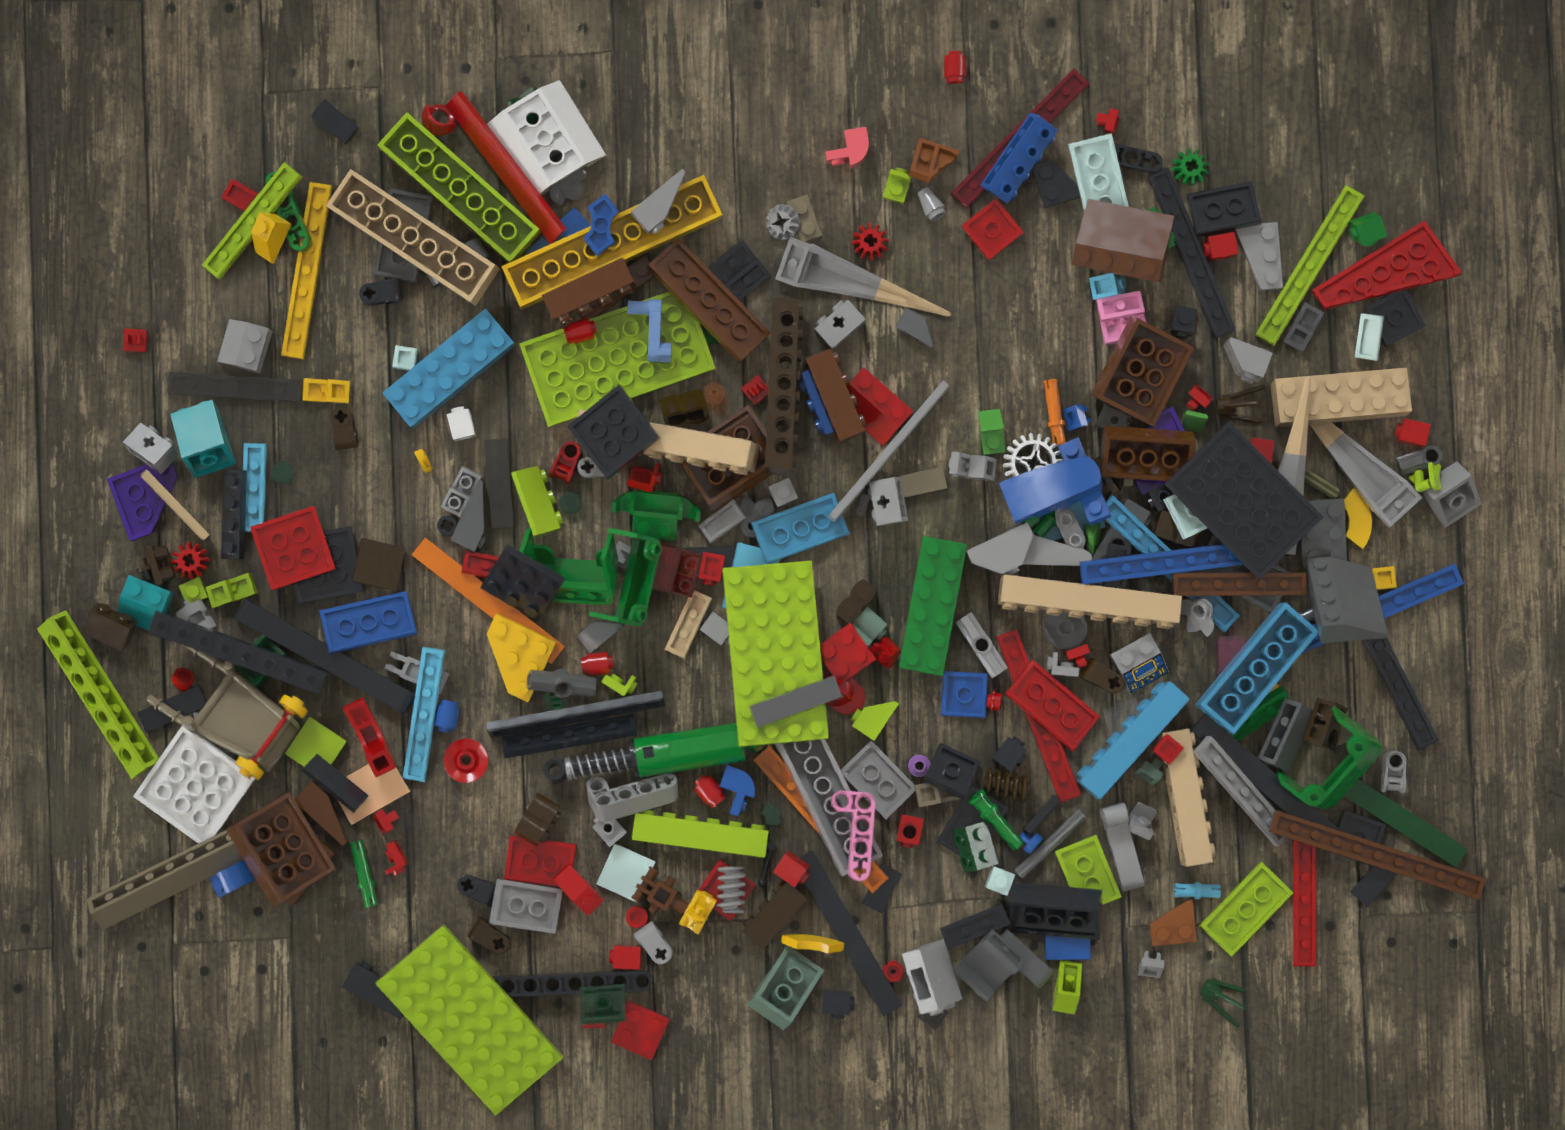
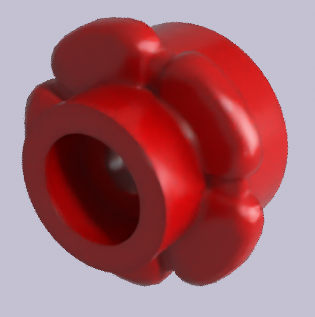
M993 690V695L988 694L987 708H991V712L993 710L1000 711L1002 693H995V690Z
M892 960L883 966L882 971L889 982H899L903 978L904 967L902 964H898L897 961Z

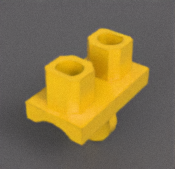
M697 890L679 924L699 934L717 900L713 899L714 897L711 894Z

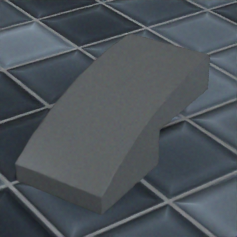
M1304 302L1283 342L1303 352L1324 312Z

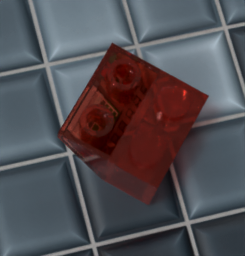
M660 543L662 550L658 558L652 589L692 598L703 555L677 546Z

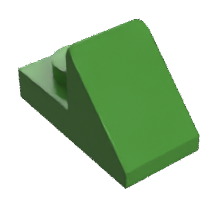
M1000 409L978 411L983 456L1005 453L1004 425Z

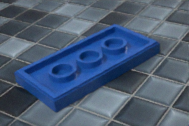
M407 591L319 610L329 655L417 635Z

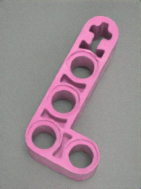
M839 791L832 796L831 806L836 811L852 813L848 875L852 880L862 881L870 873L875 799L871 794L865 792ZM838 795H844L847 798V805L844 808L836 804ZM861 797H866L870 801L868 809L864 810L859 807L858 801ZM860 819L868 823V829L865 832H860L856 827ZM858 842H863L866 845V852L862 855L857 854L855 851V845ZM854 857L858 859L866 858V862L861 861L860 867L864 869V873L860 874V877H857V873L853 872V868L858 867V861H853Z

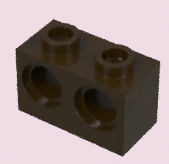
M1317 698L1304 740L1315 746L1335 751L1343 725L1337 722L1332 708L1335 706L1345 714L1348 708L1336 702Z

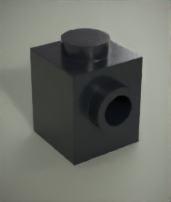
M1016 736L1013 738L1007 737L992 756V759L1011 772L1015 765L1019 767L1027 757L1024 755L1027 751L1023 748L1025 743Z
M823 990L822 1013L831 1014V1018L844 1019V1015H849L850 1010H854L855 997L851 996L850 991Z

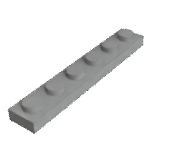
M1206 736L1193 753L1274 846H1280L1286 838L1268 832L1275 809L1212 736Z

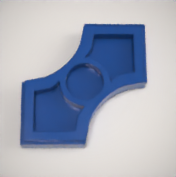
M606 194L587 207L591 213L592 225L590 231L583 239L597 257L615 244L610 233V226L613 218L619 211Z

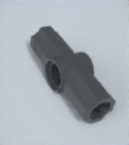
M531 669L527 675L526 686L528 690L553 692L560 698H565L569 695L592 697L595 695L597 681L595 677L569 674L564 669H557L553 672Z

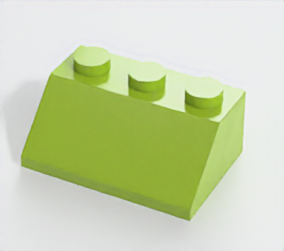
M538 466L512 472L511 475L533 536L538 539L562 530L560 525L564 522L560 511L555 512L553 504L556 503L552 490L548 491L545 483L549 481L545 470L540 471Z

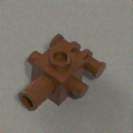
M649 866L646 875L641 877L642 883H637V890L631 898L641 903V899L646 893L648 895L647 900L652 903L648 909L651 913L656 914L659 908L666 911L670 907L683 915L689 903L676 896L678 890L673 887L676 879L669 875L665 882L660 879L654 882L653 879L659 871ZM649 885L653 886L652 890L648 889Z

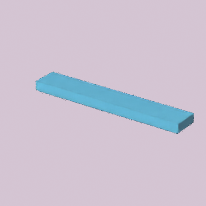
M422 647L403 779L420 782L426 781L446 650Z

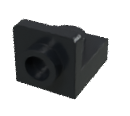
M1178 305L1174 306L1170 332L1175 333V337L1187 339L1188 336L1194 334L1197 309Z

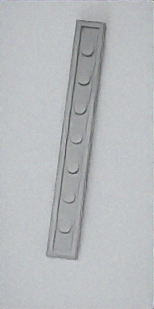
M944 380L828 516L833 522L838 520L948 390L949 385Z

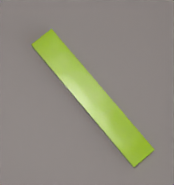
M284 162L202 266L217 279L221 280L253 240L251 231L259 212L274 213L302 179V176Z

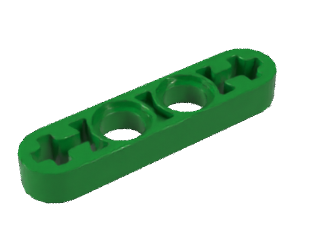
M271 172L267 175L265 184L268 183L276 172ZM291 191L288 195L289 205L285 208L279 206L276 212L278 216L286 221L291 216L297 217V225L289 228L286 236L293 249L298 252H306L310 249L312 240ZM295 232H298L299 236L305 239L304 241H302V246L296 244L299 242L298 236L294 234Z

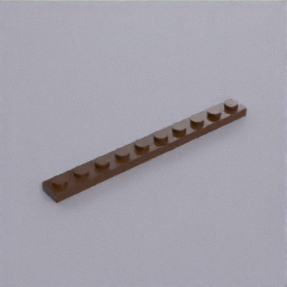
M1277 810L1274 811L1268 831L1476 900H1480L1486 879Z

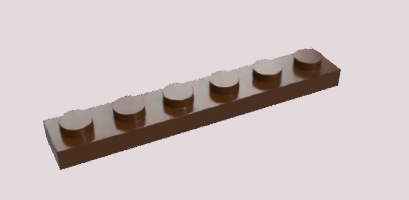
M1172 573V595H1306V573H1266L1260 580L1252 573Z

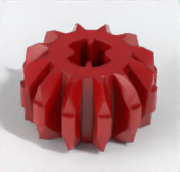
M871 223L867 224V230L861 225L859 230L862 234L858 232L853 233V236L859 239L852 241L853 246H858L854 252L857 254L863 251L861 259H864L866 254H869V260L873 261V254H876L879 259L882 257L879 250L887 252L888 248L883 244L889 243V239L882 238L887 232L883 230L879 233V224L876 225L874 230ZM868 237H872V240L876 241L872 247H869V244L864 242V240L867 241Z
M187 542L186 549L180 544L178 548L181 553L175 551L172 553L178 559L171 560V564H178L174 572L182 571L181 578H185L188 575L190 580H194L195 573L199 577L203 576L200 571L201 568L208 570V567L203 565V562H209L210 558L202 557L207 553V550H200V544L196 543L193 547L191 542ZM191 555H193L194 565L186 561L187 557L191 558Z

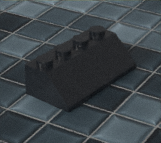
M1013 882L1009 898L1011 932L1100 940L1103 908L1102 890Z

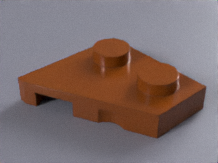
M919 138L908 176L925 182H931L957 159L960 150Z
M1193 899L1185 900L1176 908L1171 909L1160 918L1149 923L1151 946L1197 942Z

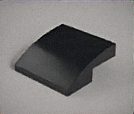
M742 239L708 266V269L739 301L771 276Z

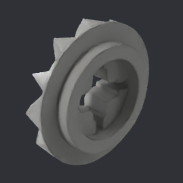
M786 204L776 205L769 210L770 212L765 219L767 220L766 228L769 230L770 235L779 240L793 237L798 231L800 224L796 210ZM780 216L782 219H789V221L783 224L784 228L781 225H775V223L780 221Z

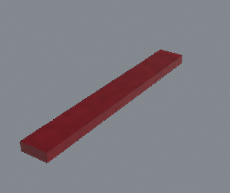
M1073 68L1031 113L1039 115L1051 124L1090 83ZM1027 116L951 192V195L965 209L985 191L980 186Z

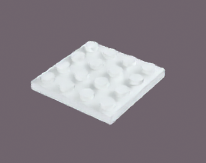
M182 725L133 797L199 844L217 835L255 778L251 777L249 780L239 773L240 768L235 765L236 761L205 738L190 731L187 726Z

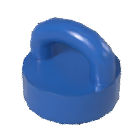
M1026 832L1020 834V838L1026 843L1023 850L1028 854H1031L1042 841V836L1037 832L1033 836Z

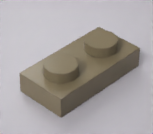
M806 194L787 201V205L793 207L799 216L800 224L797 231L799 239L803 242H809L822 237L808 195Z

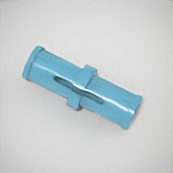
M1195 882L1194 884L1175 883L1174 891L1176 892H1174V897H1194L1195 900H1200L1201 897L1220 898L1221 890L1218 889L1221 887L1220 884H1201L1200 882Z

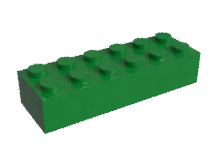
M926 536L922 537L898 668L943 676L967 544Z

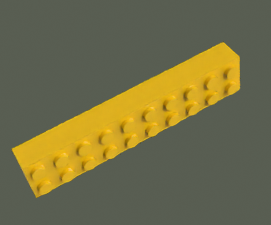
M702 175L680 186L665 222H663L665 226L656 234L651 232L648 235L633 218L631 211L638 206L636 205L616 214L613 218L610 233L615 244L598 257L583 239L590 231V226L501 266L520 309H525L542 301L541 295L622 257L625 262H628L722 219L723 214L705 176Z

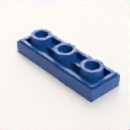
M809 370L802 372L799 386L802 392L807 391L809 400L806 401L811 413L815 412L818 420L814 421L819 433L823 432L824 436H829L834 431Z

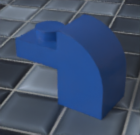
M727 765L720 787L737 792L730 814L738 816L739 812L744 813L748 802V800L744 799L745 795L754 798L755 786L753 780L746 772Z
M244 860L209 878L218 898L256 880Z

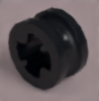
M443 516L439 519L437 528L444 536H452L458 524L453 517ZM445 520L449 523L453 522L454 526L451 527L452 530L450 532L446 529L442 530L441 526L444 525L443 522Z

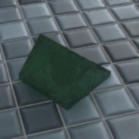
M625 984L580 987L581 1025L626 1022Z

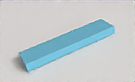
M244 443L243 470L247 471L245 532H251V526L265 522L267 444Z

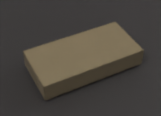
M943 467L899 476L901 477L904 498L947 489Z

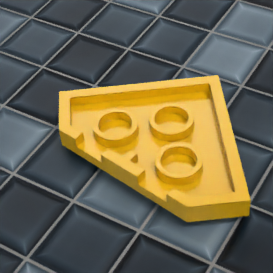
M496 613L488 629L487 637L509 694L530 702L535 690L527 689L528 672L531 669L544 671L557 641Z

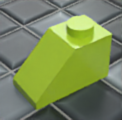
M894 701L864 707L862 711L857 709L851 718V721L854 722L852 727L874 741L899 703Z
M1060 960L1054 990L1053 1011L1075 1014L1080 998L1082 963Z

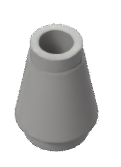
M929 187L918 192L925 216L931 222L942 218L946 214L944 204Z

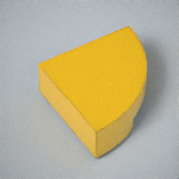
M422 449L415 451L414 453L424 473L427 474L433 471L425 451Z

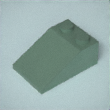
M786 946L757 987L747 1005L784 1030L792 1023L824 970L792 947Z

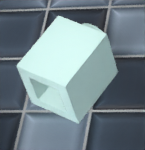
M992 866L985 887L1008 895L1015 874Z

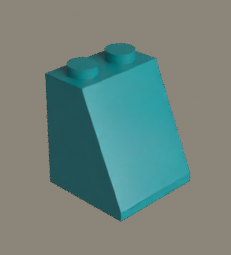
M213 400L203 401L198 405L182 408L170 414L181 458L194 479L236 465L224 424Z

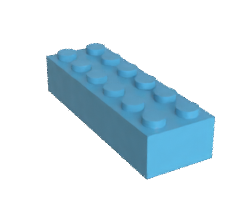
M485 308L382 394L412 429H415L516 345Z
M1286 602L1279 603L1195 703V706L1204 714H1207L1227 733L1235 734L1318 634V630Z
M1159 682L1151 690L1153 695L1149 699H1143L1136 707L1138 712L1134 716L1129 715L1121 724L1123 729L1120 732H1114L1107 739L1108 745L1106 748L1098 749L1091 757L1094 761L1089 766L1084 765L1076 774L1079 776L1076 781L1095 799H1101L1190 700L1172 682Z

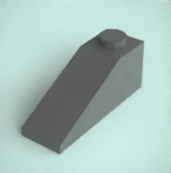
M478 480L451 537L452 542L474 552H477L478 549L482 550L487 540L484 537L486 533L485 484Z

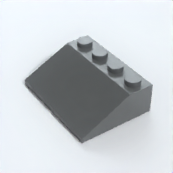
M1333 557L1307 558L1305 570L1306 583L1320 643L1388 638L1371 567Z

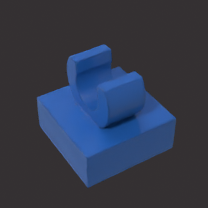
M1078 404L1063 410L1068 431L1087 426L1092 421L1091 418L1086 419L1084 411L1089 410L1088 407Z

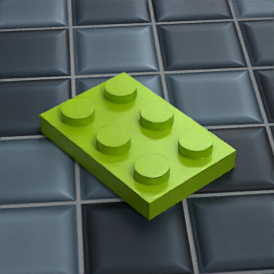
M1096 834L1054 851L1069 887L1102 890L1103 904L1121 898Z

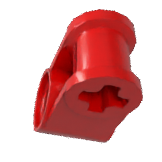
M568 441L562 445L548 477L552 478L554 476L565 481L567 485L571 483L582 455V448L579 444ZM574 445L577 448V454L569 458L566 455V449L568 446ZM558 469L567 472V474L559 472Z

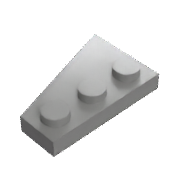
M1278 222L1261 223L1260 225L1235 229V234L1238 236L1241 248L1247 257L1259 290L1282 289L1283 279Z

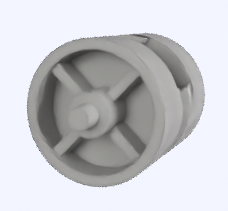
M201 599L193 603H189L188 600L184 601V608L176 613L177 617L213 630L217 627L213 618L206 615L207 608Z

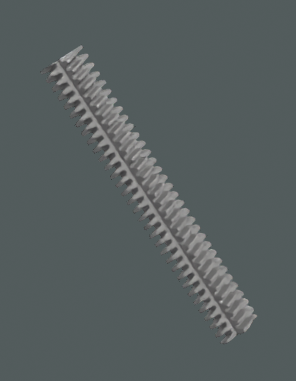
M1078 810L1068 821H1065L1066 823H1063L1064 825H1061L1062 827H1059L1060 829H1057L1058 831H1055L1041 844L1042 846L1037 848L1038 850H1035L1015 869V872L1024 878L1030 870L1032 871V868L1034 869V866L1036 867V864L1038 865V862L1040 863V860L1042 861V858L1044 859V856L1046 857L1058 843L1060 844V841L1062 842V839L1065 840L1064 837L1067 838L1066 835L1069 836L1068 833L1071 834L1070 831L1073 832L1072 829L1075 830L1074 828H1077L1076 826H1079L1080 822L1083 823L1082 820L1085 821L1087 819L1086 816Z

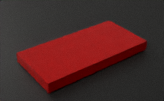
M1034 660L1030 661L1005 693L1010 700L1071 751L1077 748L1100 718L1096 712Z

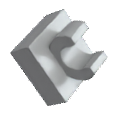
M619 541L616 545L618 566L626 570L631 547Z
M1145 951L1138 967V975L1160 978L1164 969V960H1160L1161 954L1157 953L1155 959L1148 957V951Z

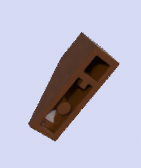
M311 781L294 801L342 846H346L349 841L331 795L316 782Z

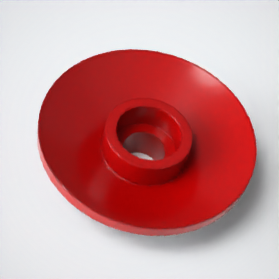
M469 738L459 739L447 748L444 754V767L452 779L461 783L474 782L486 772L488 754L483 745L478 741ZM465 756H468L471 759L469 765H465L463 763V758Z

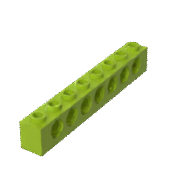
M65 610L48 618L37 630L130 778L133 779L147 772L157 763L159 757L71 617Z

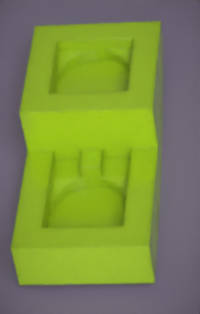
M252 572L205 587L212 608L258 594Z

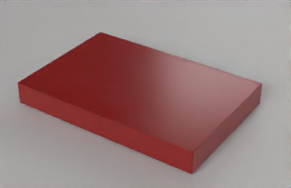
M510 835L504 880L559 887L553 878L568 864L574 867L577 844L546 840L544 844L540 842L536 847L519 836Z

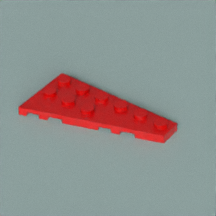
M1424 220L1314 288L1312 293L1324 310L1462 276V272Z

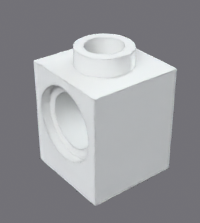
M464 406L451 409L452 413L447 414L453 440L457 442L476 437L470 410L464 409Z

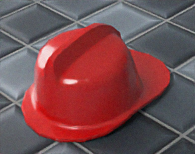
M829 669L822 672L823 679L833 676ZM852 678L842 685H839L837 682L842 697L827 704L841 714H854L865 703L863 688Z

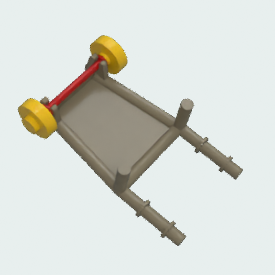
M185 646L193 652L195 657L198 655L210 663L212 668L216 667L227 674L194 720L190 716H183L180 710L176 711L163 703L164 700L162 698L157 699L150 694L146 702L152 705L155 711L159 710L170 717L173 723L177 722L180 725H185L190 731L239 755L240 757L235 762V765L240 768L239 773L249 780L251 777L259 780L264 774L263 771L269 772L276 765L296 737L300 725L293 716L296 715L301 719L304 718L308 712L303 707L304 702L294 695L292 698L283 695L279 701L285 708L283 711L242 676L231 662H223L220 658Z

